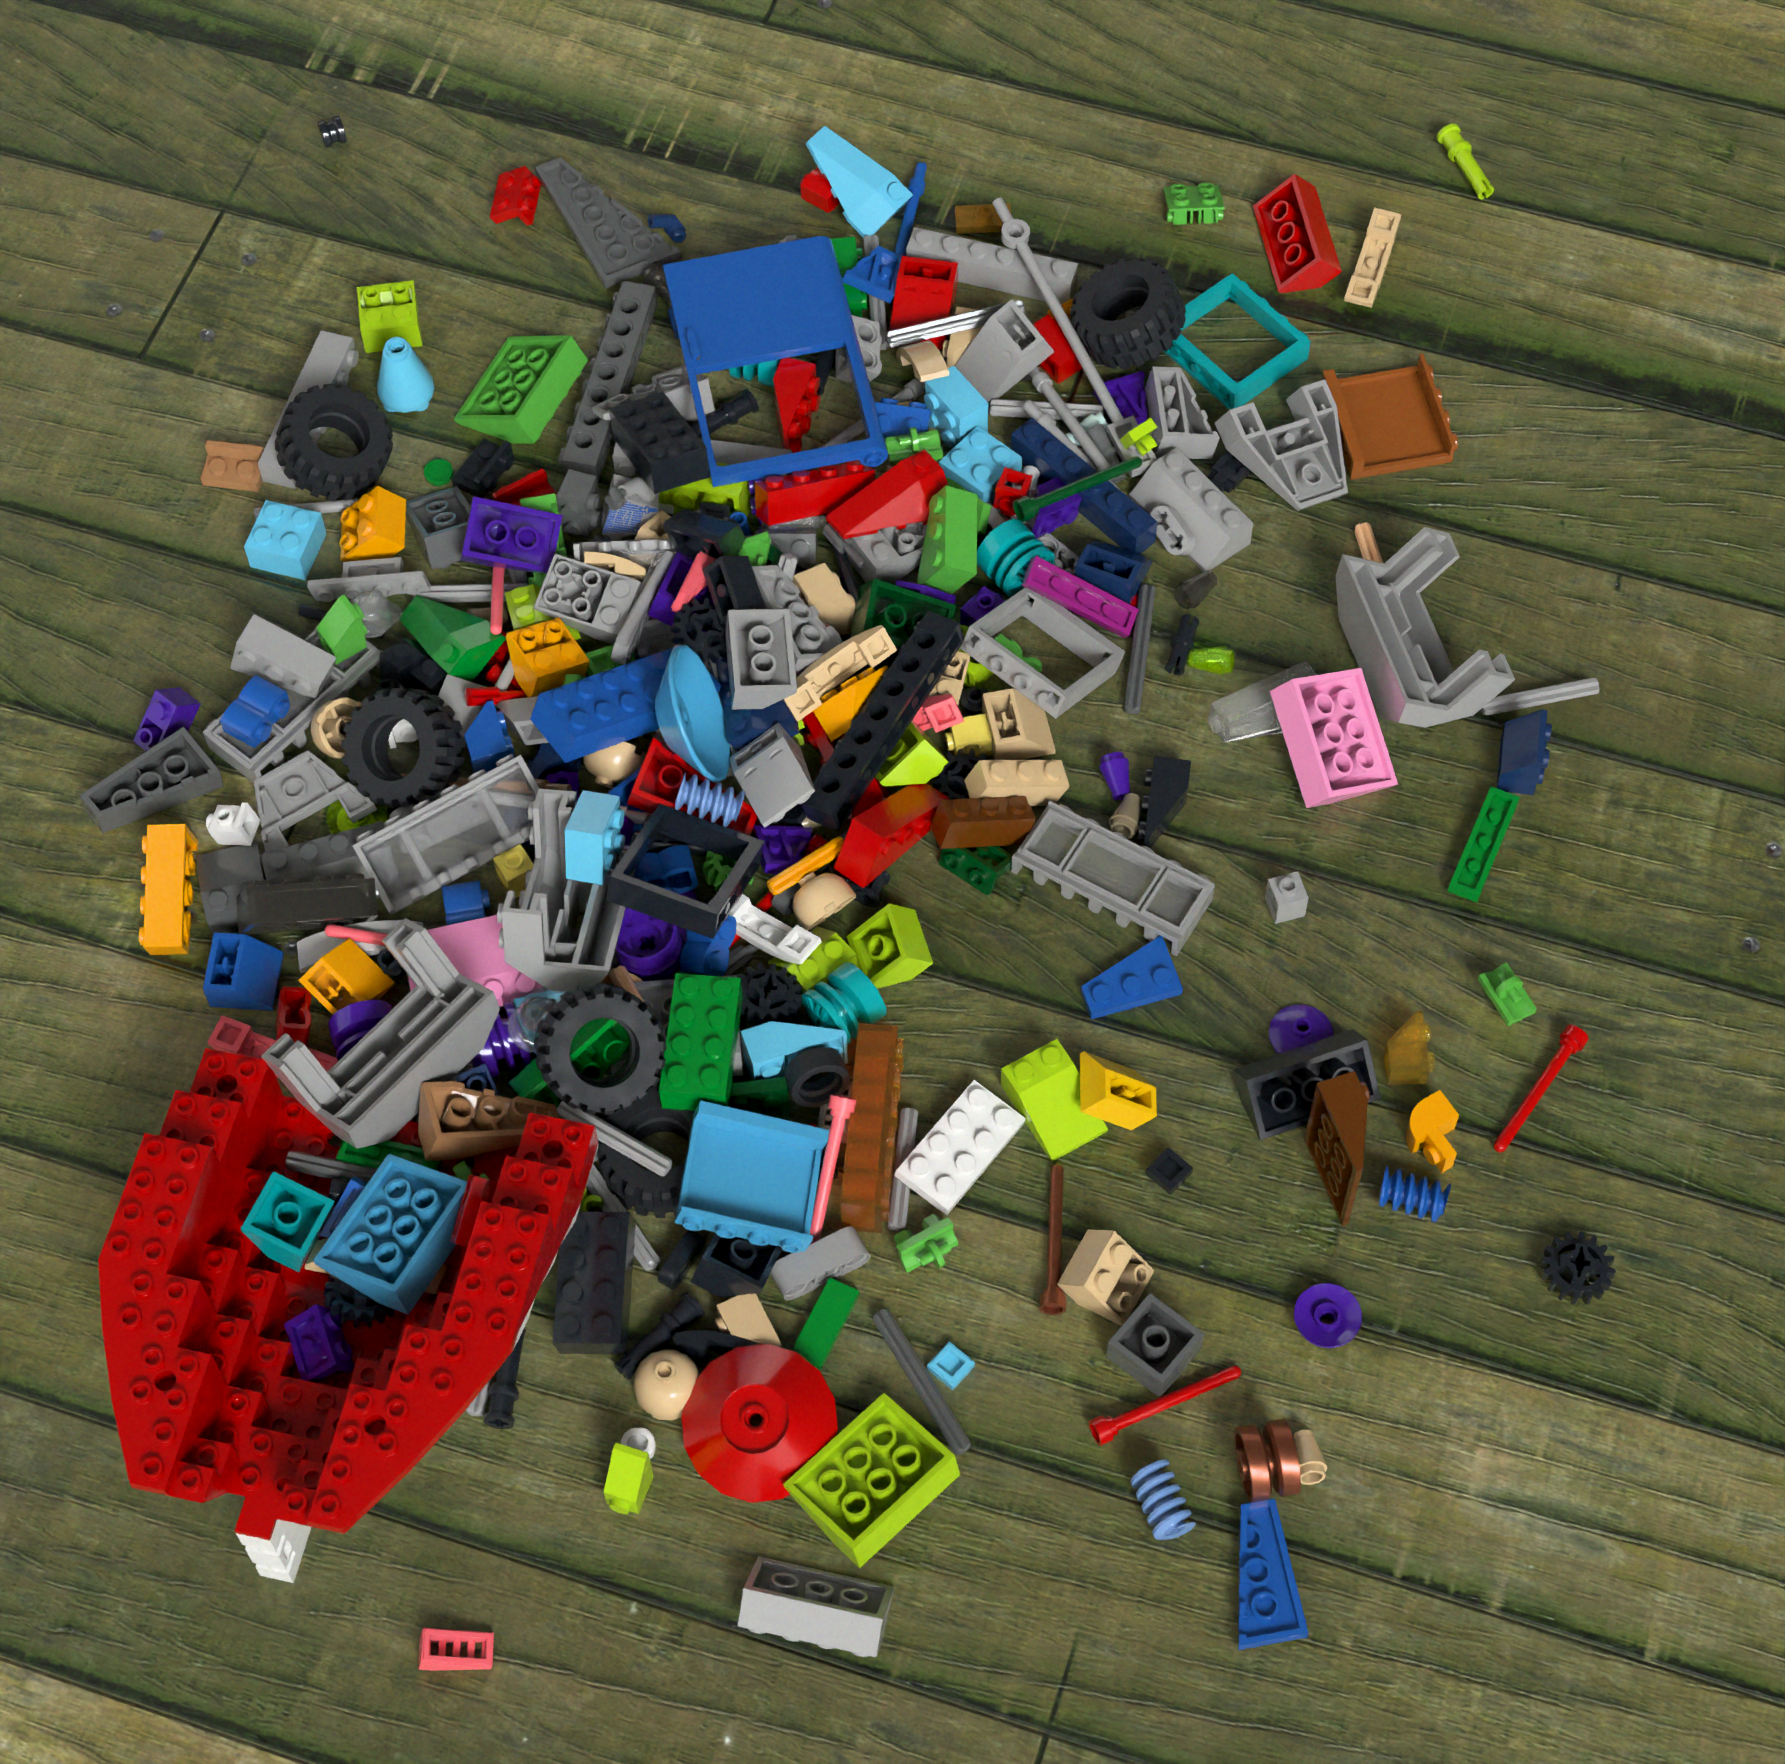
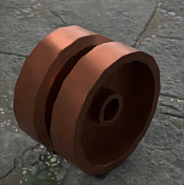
M1286 1419L1265 1422L1263 1433L1260 1432L1255 1424L1235 1427L1234 1442L1237 1465L1248 1501L1252 1503L1268 1500L1272 1493V1486L1280 1497L1300 1494L1301 1475L1293 1435Z

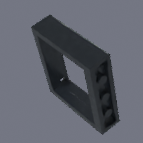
M659 804L653 814L646 816L642 830L634 833L629 849H623L617 866L609 869L605 878V882L608 884L606 900L714 939L760 867L765 841ZM659 833L737 861L710 905L631 877V874Z

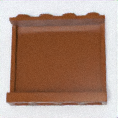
M1419 354L1417 366L1341 379H1337L1334 369L1322 372L1321 380H1326L1337 405L1343 458L1350 480L1452 462L1454 451L1458 449V438L1455 432H1451L1449 413L1447 409L1443 410L1441 390L1439 387H1435L1433 368L1431 364L1427 365L1424 354Z

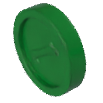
M444 459L432 460L424 468L425 479L431 485L442 486L449 483L453 478V467Z

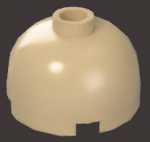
M345 697L325 702L316 710L311 722V734L313 742L322 753L332 758L342 759V757H346L345 749H341L342 739H346L347 734L343 730L346 722L352 721L353 718L350 714L356 706L363 707L361 702Z
M622 742L583 756V760L588 772L596 776L595 782L597 784L612 788L614 783L620 784L642 766L646 752L642 751L639 756L634 753L635 746Z
M812 872L798 882L801 888L795 893L793 898V913L799 924L809 931L824 922L827 917L848 905L856 898V894L846 880L837 874L824 873L816 876Z
M665 1349L651 1353L642 1360L635 1372L633 1387L641 1409L652 1414V1417L658 1420L681 1418L695 1380L700 1375L695 1363L686 1354L677 1350Z

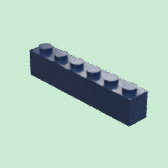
M1033 418L1011 434V450L1022 457V465L1024 467L1034 466L1039 470L1040 476L1038 479L1043 483L1058 477L1067 485L1097 472ZM1106 481L1077 493L1082 497L1078 507L1079 513L1121 548L1141 554L1155 543L1157 521L1111 482Z

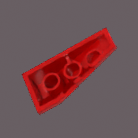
M926 450L918 452L900 461L826 516V521L842 539L876 534L879 529L894 526L896 530L904 529L907 524L922 522L923 525H926L931 498L946 485L949 486L943 468Z

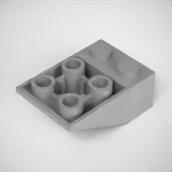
M1011 299L987 320L955 366L988 402L989 407L992 399L1001 397L1055 351L1019 306Z
M922 522L907 524L906 528L896 530L895 526L879 529L876 534L851 538L854 541L851 545L866 564L863 568H858L849 556L848 560L865 583L873 578L890 584L896 583V580H901L920 565L927 524L923 525Z
M555 554L534 609L553 619L560 618L565 625L594 639L613 645L637 596L641 582Z
M779 722L729 758L733 773L743 791L746 792L745 795L764 828L772 822L781 820L787 811L797 804L806 802L811 794L815 792L801 748Z

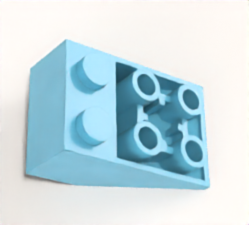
M771 1021L741 1031L743 1057L751 1081L784 1077L785 1069L792 1059L800 1053L814 1048H832L840 1053L844 1064H848L847 1034L845 1030Z

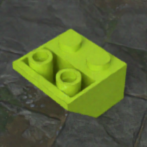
M414 280L357 287L360 331L366 353L383 351L385 343L393 337L405 339L411 347L422 346L421 325Z

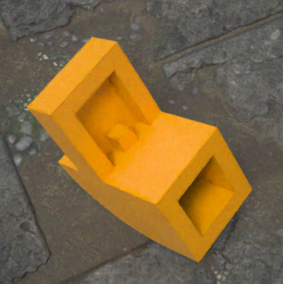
M1441 1090L1424 1098L1414 1107L1406 1130V1143L1411 1153L1423 1148L1427 1161L1431 1165H1436L1440 1172L1443 1173L1453 1167L1457 1155L1444 1135L1455 1129L1459 1114Z

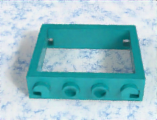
M1233 273L1185 305L1186 319L1183 328H1180L1181 331L1228 298H1231L1284 344L1287 349L1239 383L1230 378L1182 334L1179 335L1177 340L1172 341V347L1168 351H1164L1229 410L1243 406L1308 360L1311 343L1305 333L1297 330L1284 315L1275 311L1266 299L1259 297L1250 289L1245 281L1240 280Z

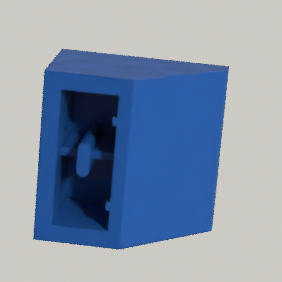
M493 700L486 702L464 734L473 773L483 769L487 773L497 768L496 762L512 754L515 758L513 744L506 730L507 726L502 710L496 712ZM512 776V777H510V778L507 779V780L515 781V780H514V776Z
M214 932L203 985V991L210 1007L273 1011L284 958L283 951L246 934Z

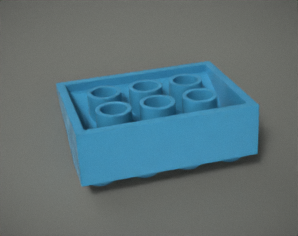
M388 1154L316 1255L313 1262L376 1302L409 1315L457 1245L452 1243L450 1238L467 1181Z

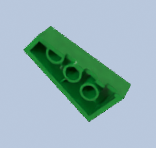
M598 1018L586 1023L577 1031L571 1042L570 1058L573 1066L580 1074L587 1078L603 1079L602 1076L610 1064L615 1065L629 1046L630 1039L628 1033L621 1024L608 1018ZM534 1059L509 1084L521 1097L554 1104L557 1110L563 1100L558 1098L546 1085Z

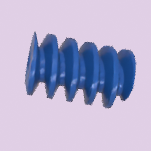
M1387 1165L1378 1194L1379 1206L1384 1207L1391 1200L1392 1210L1397 1211L1401 1204H1405L1406 1215H1410L1416 1207L1418 1208V1218L1423 1219L1429 1211L1431 1212V1222L1436 1223L1444 1213L1452 1184H1448L1445 1190L1441 1191L1440 1181L1436 1180L1431 1187H1428L1426 1176H1423L1416 1184L1415 1176L1412 1172L1408 1174L1405 1180H1402L1401 1169L1397 1168L1393 1175L1389 1176Z

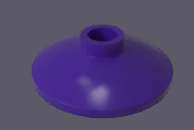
M1298 1004L1283 1008L1273 1017L1269 1026V1040L1277 1054L1334 1035L1332 1024L1326 1015L1308 1005ZM1303 1026L1308 1030L1305 1032H1301L1297 1029V1027Z
M1322 1283L1309 1287L1299 1296L1294 1308V1322L1299 1333L1311 1344L1322 1348H1337L1346 1345L1357 1335L1362 1323V1311L1357 1299L1347 1289L1335 1284ZM1328 1316L1333 1322L1331 1324H1324L1321 1322V1318Z

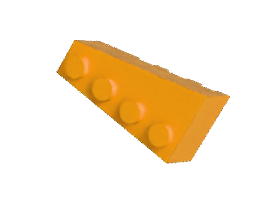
M186 824L147 825V835L142 837V850L146 854V865L141 867L142 884H145V896L140 898V911L144 915V926L139 928V942L150 955L188 954L192 918L190 911H186V906H191L193 903L194 891L189 876L196 875V862H194L192 851H198L199 841Z

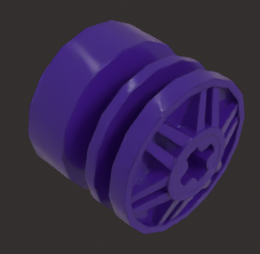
M626 907L615 948L620 965L624 966L628 973L636 975L643 981L667 980L674 976L679 970L680 954L683 949V942L678 927Z
M366 1000L350 1004L338 1010L327 1024L334 1049L337 1050V1060L339 1061L393 1009V1006L386 1001Z
M512 1001L503 1003L506 1018L501 1019L498 1013L484 1048L471 1060L473 1068L486 1063L492 1078L499 1076L498 1060L504 1059L511 1071L516 1070L514 1055L519 1054L523 1067L531 1063L530 1040Z

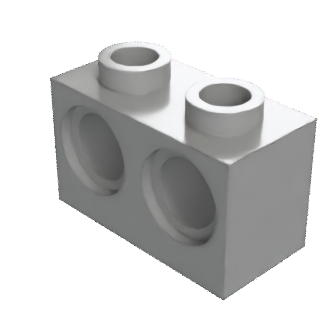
M852 315L870 383L880 374L882 369V362L880 360V346L882 343L880 323ZM837 348L836 378L852 382L844 348Z

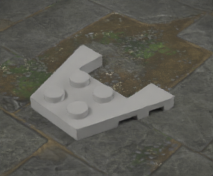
M308 750L254 780L265 853L288 847L289 844L282 831L337 800L342 804L352 823L377 810L374 803L368 797L361 795L352 784L339 777L333 769Z

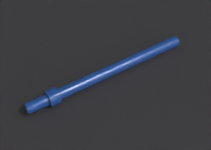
M923 162L916 164L914 176L910 179L908 190L913 196L907 201L894 252L900 256L906 255V248L909 243L919 198L923 195L926 185L924 178L927 165Z

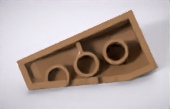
M455 1081L422 1082L420 1085L418 1134L425 1161L457 1160L519 1146L529 1112L559 1118L554 1104L519 1096L513 1099L495 1095L494 1090L485 1088L483 1092L464 1088V1083Z

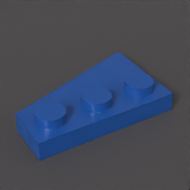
M1161 935L1081 986V994L1091 1019L1182 995L1183 991L1167 946Z

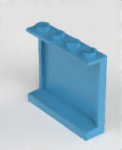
M700 1100L693 1113L674 1223L681 1224L684 1228L692 1231H700L702 1229L713 1231L723 1238L739 1237L748 1239L750 1243L759 1246L768 1244L780 1246L784 1251L790 1253L805 1252L813 1240V1235H810L822 1151L828 1142L829 1130Z

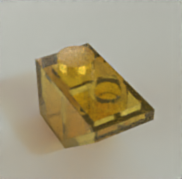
M1416 1011L1387 1041L1383 1056L1387 1085L1426 1084L1429 1072L1434 1071L1433 1052H1428L1427 1043L1430 1042L1431 1038L1429 1023H1424L1423 1011Z

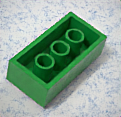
M675 973L666 1037L667 1050L664 1051L666 1062L661 1072L659 1087L663 1109L695 1111L700 1100L729 1107L743 999L741 978Z

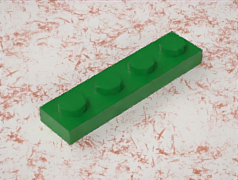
M1490 787L1447 892L1478 902L1518 806L1519 796Z

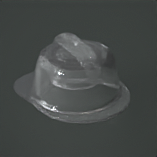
M380 590L359 592L350 602L351 604L356 602L364 614V618L361 621L368 632L365 638L382 635L398 622L402 616L401 609L396 604L387 600Z
M546 988L536 989L529 993L512 1012L508 1020V1032L511 1040L519 1048L527 1052H537L534 1049V1039L539 1036L540 1031L537 1027L540 1019L545 1020L548 1015L546 1010L551 1003L556 1005L562 1000L560 998L561 993H555Z

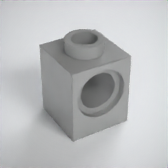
M1298 871L1268 879L1265 900L1274 923L1278 924L1305 916L1309 897Z

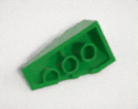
M418 595L415 596L398 618L431 658L449 675L470 682L475 679L506 640L502 633L498 635L491 633L489 621Z

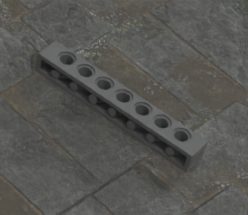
M622 281L619 292L615 291L613 311L606 316V331L604 335L599 337L597 358H592L589 380L586 379L583 384V399L576 404L574 425H569L566 448L562 447L559 454V465H563L564 477L568 470L571 469L597 476V482H599L613 440L611 420H604L594 414L592 407L618 394L628 395L658 305L656 286Z

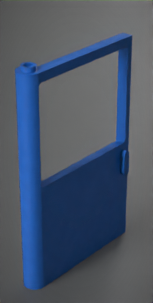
M816 236L663 265L702 442L707 449L713 487L860 460V463L865 466L877 467L888 458L885 439L831 239L825 236ZM844 348L867 439L722 467L716 465L696 379L697 374Z

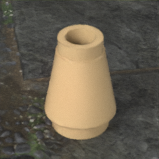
M1301 1430L1294 1433L1293 1439L1299 1461L1301 1484L1311 1485L1323 1481L1328 1467L1313 1432Z

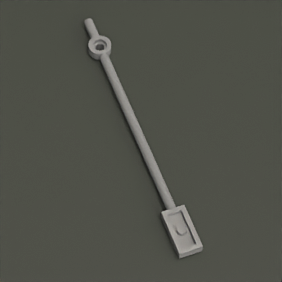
M1002 198L995 199L992 204L1003 222L1001 240L1008 248L1019 251L1110 417L1112 424L1107 425L1106 433L1114 447H1116L1118 455L1122 462L1135 456L1142 459V465L1139 468L1128 472L1130 477L1132 478L1147 472L1157 458L1153 450L1141 456L1135 444L1125 450L1119 441L1126 433L1137 427L1138 423L1134 416L1123 419L1027 244L1030 236L1028 224L1023 220L1013 219Z

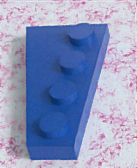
M1275 1498L1241 1504L1239 1525L1238 1650L1307 1638L1309 1633Z

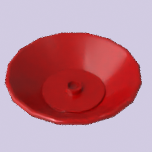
M771 1344L736 1347L711 1361L695 1380L691 1395L681 1415L684 1448L698 1475L721 1494L750 1503L782 1500L790 1494L783 1484L836 1437L838 1431L835 1398L821 1371L799 1353ZM755 1414L762 1416V1423L759 1426L751 1425V1417Z

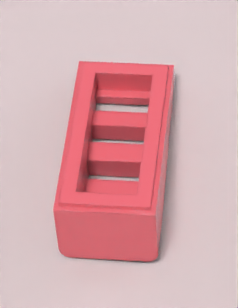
M701 551L697 554L673 602L672 611L679 612L684 603L690 602L708 585L702 569L715 561V558Z
M423 1628L419 1643L418 1670L492 1669L494 1632ZM475 1642H482L481 1659L474 1658ZM431 1643H438L437 1656L431 1655ZM446 1643H452V1657L445 1656ZM461 1643H467L466 1658L460 1657Z

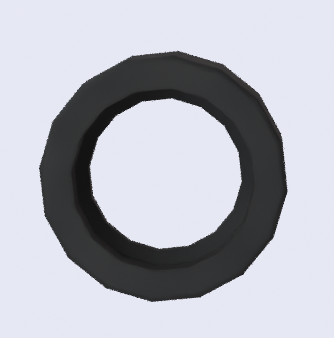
M825 1047L809 1049L800 1053L790 1061L784 1072L787 1087L793 1101L802 1107L813 1108L828 1104L830 1095H842L849 1086L850 1081L849 1073L840 1053L832 1048ZM830 1072L821 1080L813 1083H804L815 1074Z

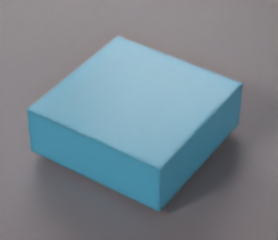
M949 1341L928 1363L927 1370L953 1391L975 1367V1362Z

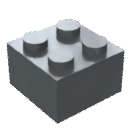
M1149 1293L1109 1340L1106 1358L1156 1396L1162 1397L1202 1349L1204 1333Z

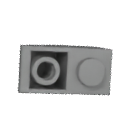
M538 696L502 700L496 705L499 711L502 710L508 728L525 745L549 743L530 720Z

